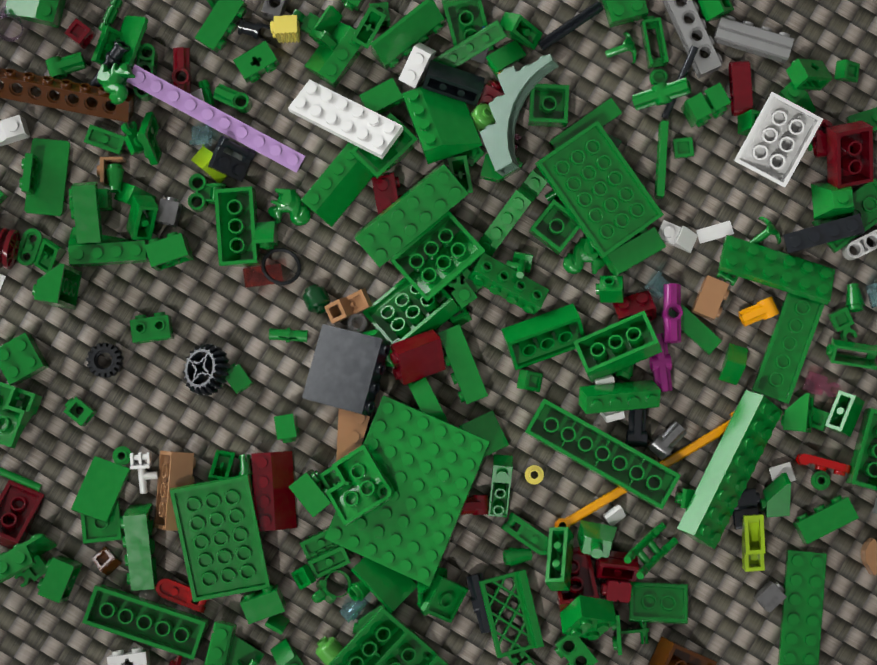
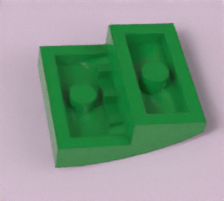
M329 528L299 541L315 579L351 563L344 547L324 539Z

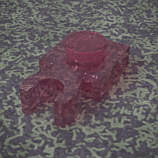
M808 371L802 390L822 396L824 391L827 396L836 397V394L831 393L830 388L832 386L839 388L840 385L835 382L828 384L826 383L828 377Z

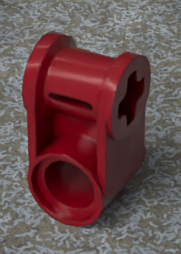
M823 119L819 126L825 128V132L819 131L818 128L813 137V153L815 158L827 157L826 127L832 126V123L828 120Z

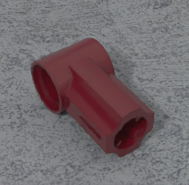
M471 495V497H468L461 515L489 514L488 495Z

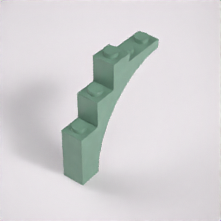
M551 54L541 56L534 63L523 66L521 70L516 69L514 66L507 67L497 75L505 95L497 96L492 102L488 103L496 123L486 126L480 134L493 167L501 176H505L519 168L514 144L516 122L527 96L535 85L548 73L559 67L557 60Z

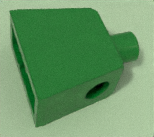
M581 520L577 534L581 552L591 555L595 559L601 557L608 558L617 527Z

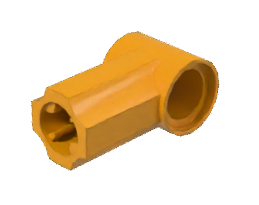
M772 296L738 312L739 319L744 327L780 314Z

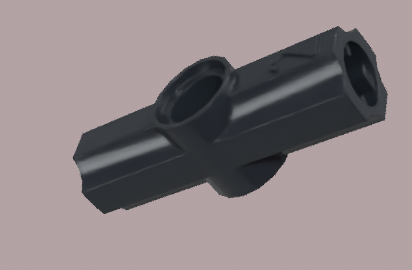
M480 572L466 576L471 592L470 598L474 614L477 615L481 634L491 632L479 581L484 580L483 573Z

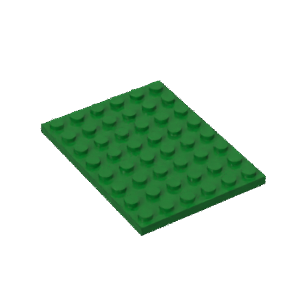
M383 395L363 444L367 445L382 473L389 479L394 488V495L386 503L372 509L347 526H344L339 515L335 512L324 539L430 587L491 441ZM386 488L382 490L383 495L387 494Z

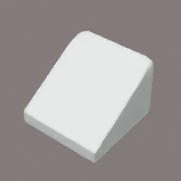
M791 462L769 468L772 481L782 473H787L790 482L796 480Z
M615 505L603 514V517L610 526H614L626 516L620 505Z

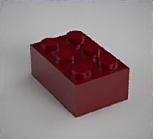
M857 121L826 127L828 183L839 189L873 182V126L864 121Z

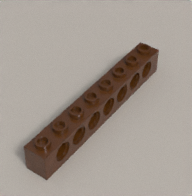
M0 68V80L3 82H0V98L123 122H129L133 116L134 94L128 93L123 103L113 105L109 99L110 94L105 92L103 87L91 86L88 83H75L68 79H54L52 76H38L32 72L23 73L15 69Z

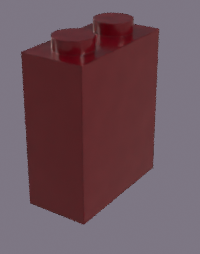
M433 329L391 344L392 353H390V358L395 367L393 374L396 380L399 379L403 385L445 370L441 338Z

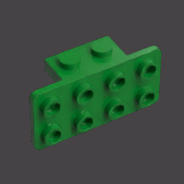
M127 15L123 20L120 31L104 25L91 61L102 65L106 60V53L111 51L115 45L114 41L120 39L131 48L122 57L121 64L127 63L132 68L137 51L141 47L142 37L147 30L148 19ZM126 78V79L124 80V82H123V85H124V86H126V84H127L126 81H127L128 78Z
M34 138L32 140L31 153H25V158L22 159L23 177H20L19 181L21 191L26 194L24 208L26 213L49 216L63 215L71 146L68 141Z
M38 533L31 536L30 540L16 544L8 552L0 553V583L36 564L34 557L37 554L42 555L57 546L56 542L45 534Z

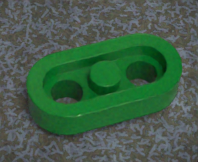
M30 228L24 232L17 256V261L20 264L31 266L35 263L43 240V235L40 231ZM35 235L37 239L35 242H32L31 237ZM29 253L30 259L25 260V255Z

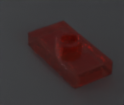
M281 263L265 266L270 277L278 281H284ZM261 266L243 269L245 288L274 284L264 276Z

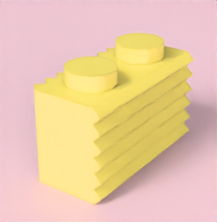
M297 15L274 16V21L270 22L273 38H276L278 43L282 42L283 44L285 42L296 43V41L299 43L300 24Z

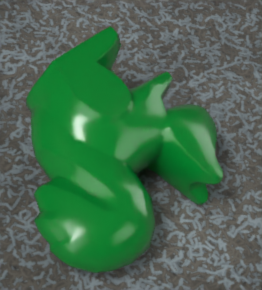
M114 63L110 70H108L107 65L102 64L97 76L99 84L103 86L105 92L110 94L109 99L115 105L123 103L128 96V89L123 85L126 78H135L131 67L127 63L121 64L119 68L118 64Z
M275 188L279 198L278 200H271V203L276 206L268 209L270 216L279 224L283 213H290V220L294 225H306L311 218L310 210H308L307 206H302L301 198L296 189Z
M581 238L575 245L573 254L568 253L567 257H564L563 267L570 274H578L582 271L584 262L591 263L592 274H596L599 269L605 266V262L601 257H598L599 254L590 241Z

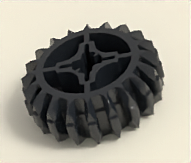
M201 344L200 346H195L193 351H190V356L186 357L187 363L183 364L185 370L182 372L186 375L183 380L187 382L186 386L190 388V391L198 395L209 396L212 393H218V389H223L222 383L227 382L225 378L229 375L227 369L230 366L227 365L229 359L226 357L227 353L222 351L220 347L213 344Z

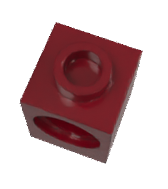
M77 18L64 32L69 39L84 50L96 36L89 27Z

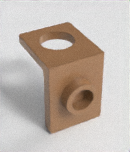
M100 157V165H97V176L100 177L102 185H108L105 172L108 163H126L124 157Z

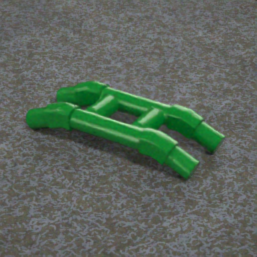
M663 522L648 532L624 558V562L627 564L631 563L636 556L643 562L644 565L636 574L638 579H643L678 544V540L675 537L661 548L653 541L666 528ZM646 546L654 553L650 559L643 551Z

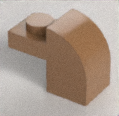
M364 288L347 297L337 299L324 306L331 323L334 324L351 318L373 305Z
M868 538L861 547L860 556L868 573L875 576L877 574V542L874 538Z

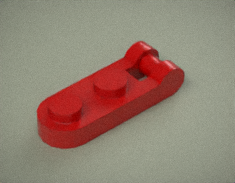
M798 454L795 457V461L799 465L813 464L815 465L814 469L826 471L827 468L834 470L833 474L840 476L850 473L851 466L809 454Z
M170 578L161 579L156 584V592L160 597L197 612H205L207 600L198 601L197 604L192 602L190 586Z

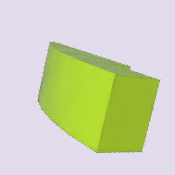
M743 515L742 568L745 572L765 571L764 515Z

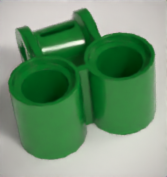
M201 174L192 175L189 178V186L196 193L189 196L188 205L195 212L205 211L208 203L215 204L214 189H225L226 184H208V181ZM197 180H203V185L200 188L194 187V183ZM201 198V206L194 207L195 199Z

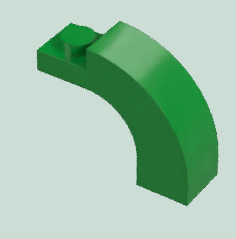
M426 377L408 384L422 412L449 423Z

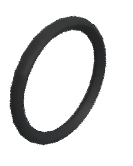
M274 248L264 255L261 262L264 276L277 285L291 284L298 279L301 273L300 260L289 249ZM275 252L288 253L297 263V273L288 281L275 280L266 271V259Z

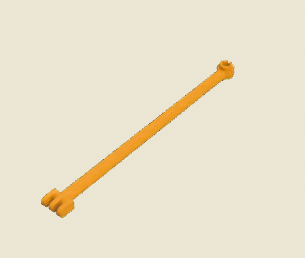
M733 411L732 413L729 414V415L731 416V418H732V416H733V414H734L735 411ZM730 420L661 460L659 463L669 468L724 434ZM616 487L570 516L557 519L554 527H559V524L564 522L566 527L570 528L573 524L624 495L627 491Z

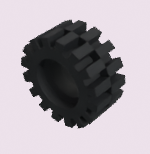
M109 343L96 344L97 346H93L92 350L88 352V358H86V361H88L87 367L90 368L91 373L103 378L117 375L116 373L121 371L120 368L124 364L122 363L124 357L121 355V350ZM103 353H108L112 357V363L107 368L101 367L98 363V358Z

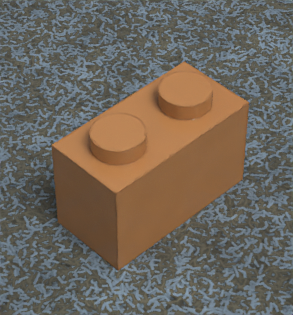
M707 275L703 280L691 312L711 321L716 317L719 318L723 307H720L722 300H726L730 292L727 289L729 284Z

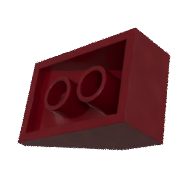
M8 481L0 495V545L13 549L16 544L24 543L45 494L14 481Z
M580 547L573 548L570 591H556L560 612L579 595L599 599L591 557L588 554H583Z

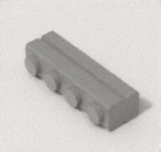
M728 15L721 16L713 37L715 43L784 64L789 59L794 38H791L790 34L785 32L774 33L771 28L765 26L758 28L749 21L741 23Z

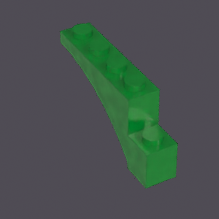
M538 167L532 170L524 183L514 192L478 241L486 251L485 254L492 257L517 222L547 186L548 182Z

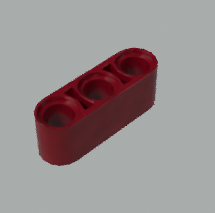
M749 61L729 62L732 116H739L753 109Z

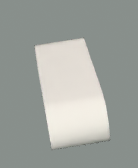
M877 229L845 245L842 249L844 258L854 260L877 249ZM867 238L873 240V247L867 245ZM850 246L856 248V255L850 253Z

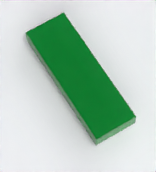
M681 303L683 310L681 331L706 354L710 355L722 340ZM671 310L669 316L676 318V312Z

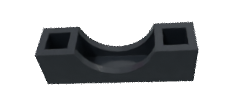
M860 214L784 234L783 239L787 253L793 254L829 242L862 235L865 233Z

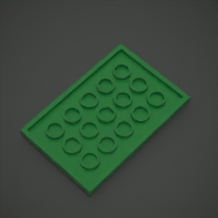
M598 120L535 163L601 259L664 215Z
M248 474L170 488L169 491L193 602L270 587V579Z

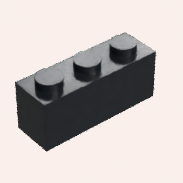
M431 60L422 88L477 106L483 91L485 78Z

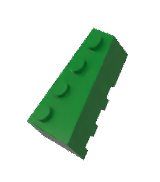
M152 503L129 505L123 517L120 518L121 529H124L125 536L122 538L123 547H126L127 550L125 566L129 568L127 584L131 585V591L155 589L158 583L156 557H152V554L155 553V540L151 538L154 520L149 518V513L153 510Z

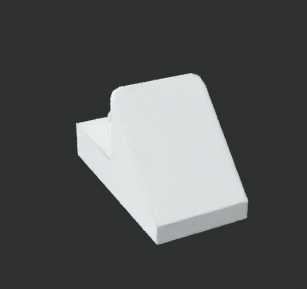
M665 220L662 221L658 230V234L663 242L688 253H691L698 237L697 234L687 227H679Z

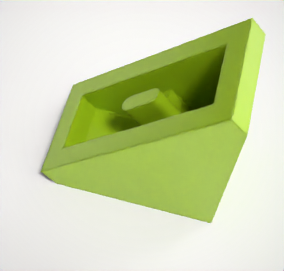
M202 146L191 161L216 182L222 183L227 176L208 167L213 153Z

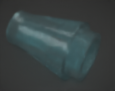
M365 599L362 601L352 600L341 606L342 609L339 612L349 623L357 618L368 603Z

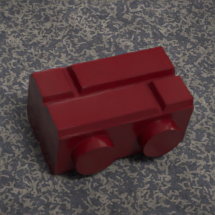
M611 551L608 558L601 557L596 559L597 578L635 582L636 574L639 570L638 556L629 564L624 562L628 552Z
M605 578L604 582L600 584V593L608 601L617 602L618 600L619 602L629 603L632 585L628 581Z

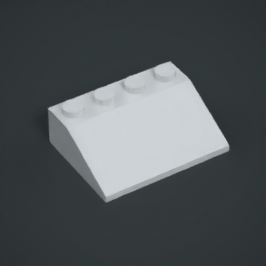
M771 92L734 161L774 183L786 187L823 118Z

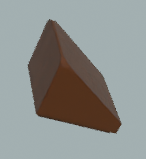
M107 546L92 558L100 572L107 576L121 565V561Z

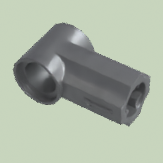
M674 421L662 435H658L649 444L648 448L663 460L672 452L673 447L687 432L680 424Z

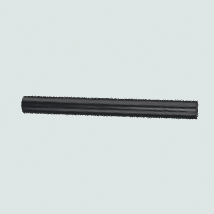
M691 46L677 80L687 77L699 48ZM677 98L666 104L661 117L669 118Z

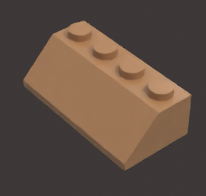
M160 451L154 528L178 531L169 490L170 488L194 484V477L192 476L193 469L196 466L194 453Z

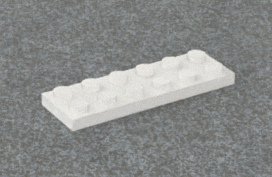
M310 79L288 107L289 112L381 159L384 158L404 130L402 125Z

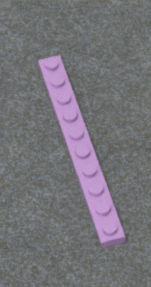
M134 65L132 72L135 78H128L126 82L296 173L298 172L305 155L143 68Z

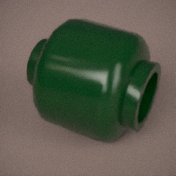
M318 284L305 289L303 301L307 310L317 314L326 312L324 306L331 303L326 289Z

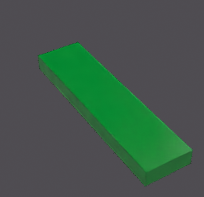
M496 20L434 58L433 61L457 68L506 38L507 34L500 22Z
M610 98L553 138L549 143L555 150L597 120L604 127L620 116L622 112L613 99Z
M662 120L658 127L655 199H662L665 194L669 121Z

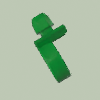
M335 570L330 572L324 580L317 582L316 587L318 590L312 595L313 601L320 603L326 600L327 603L331 604L336 601V598L345 596L348 593V588L342 596L331 594L326 587L327 578L331 573H340L346 578L348 588H350L351 579L348 574L341 570Z

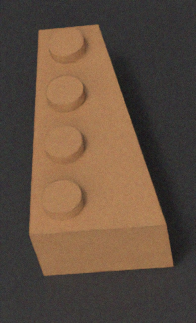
M339 408L336 462L363 445L371 416Z

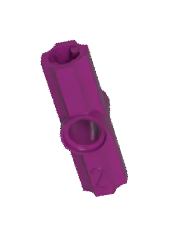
M673 283L664 284L662 311L664 342L680 343L681 316L683 314L681 308V285ZM669 309L676 312V318L669 316Z
M658 333L655 335L662 352L649 357L650 369L653 372L654 382L661 389V392L672 391L670 370H672V360L668 353L667 343L664 342V333Z

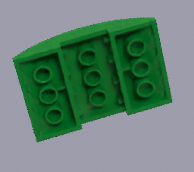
M381 607L329 665L450 664L400 619L384 607Z

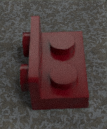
M394 172L390 173V175L380 176L378 179L376 177L372 178L379 215L402 196L397 194V188H400L399 178L394 177Z

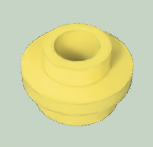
M537 465L529 466L525 471V479L530 484H539L544 478L542 468ZM533 471L538 473V477L535 479L531 477Z

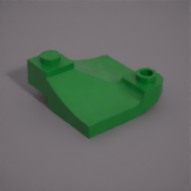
M0 382V444L15 449L25 426L32 416L36 415L43 398L42 396Z
M366 444L358 447L332 464V467L319 474L321 481L328 489L326 494L344 526L349 525L372 509L386 503L394 495L392 484L382 473ZM383 488L387 489L386 495L382 493Z

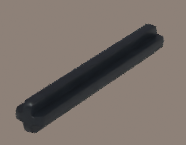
M599 1L595 2L539 40V47L542 50H546L602 12L604 9Z

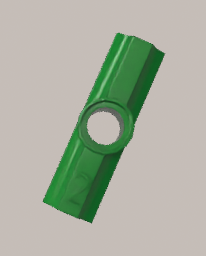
M685 77L670 83L657 84L649 90L632 95V101L636 111L654 105H664L672 102L673 99L692 93V88L688 78Z

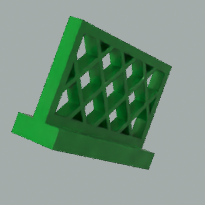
M516 570L479 581L497 658L533 648L544 647L526 570ZM512 577L514 585L511 590H508L502 585L506 578ZM493 583L497 586L493 595L487 593L485 584ZM500 588L509 593L504 603L495 598ZM511 596L518 600L515 610L507 605ZM493 601L502 605L497 615L491 612ZM505 607L513 612L508 622L500 617ZM516 615L520 616L523 620L520 629L512 625ZM498 620L507 624L502 634L497 632L495 628ZM509 627L518 631L513 641L505 637ZM521 634L526 636L528 645L523 647L516 643ZM505 639L511 645L508 651L501 653L500 644Z

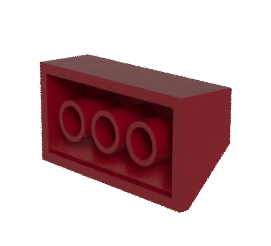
M293 452L253 453L254 505L259 530L273 531L297 528L295 495L289 489V486L294 483Z

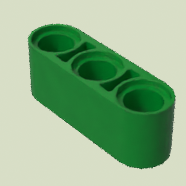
M144 43L138 50L136 65L144 70L150 69V73L156 75L158 53L151 44ZM151 50L152 55L147 58L144 57V53ZM134 86V92L140 100L149 101L153 98L148 93L140 95L141 89Z

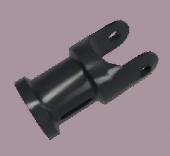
M241 18L238 27L239 35L246 34L253 36V39L266 42L271 41L261 35V28L270 29L269 25L260 22L252 23L246 21L245 18Z

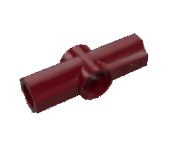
M173 48V85L191 94L192 81L190 48ZM182 72L186 73V79L183 82H179L178 75Z

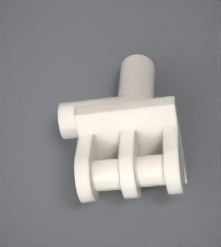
M139 452L138 455L130 453V469H138L140 494L148 493L147 480L158 479V471L146 472V468H150L153 464L151 453L142 454V452Z

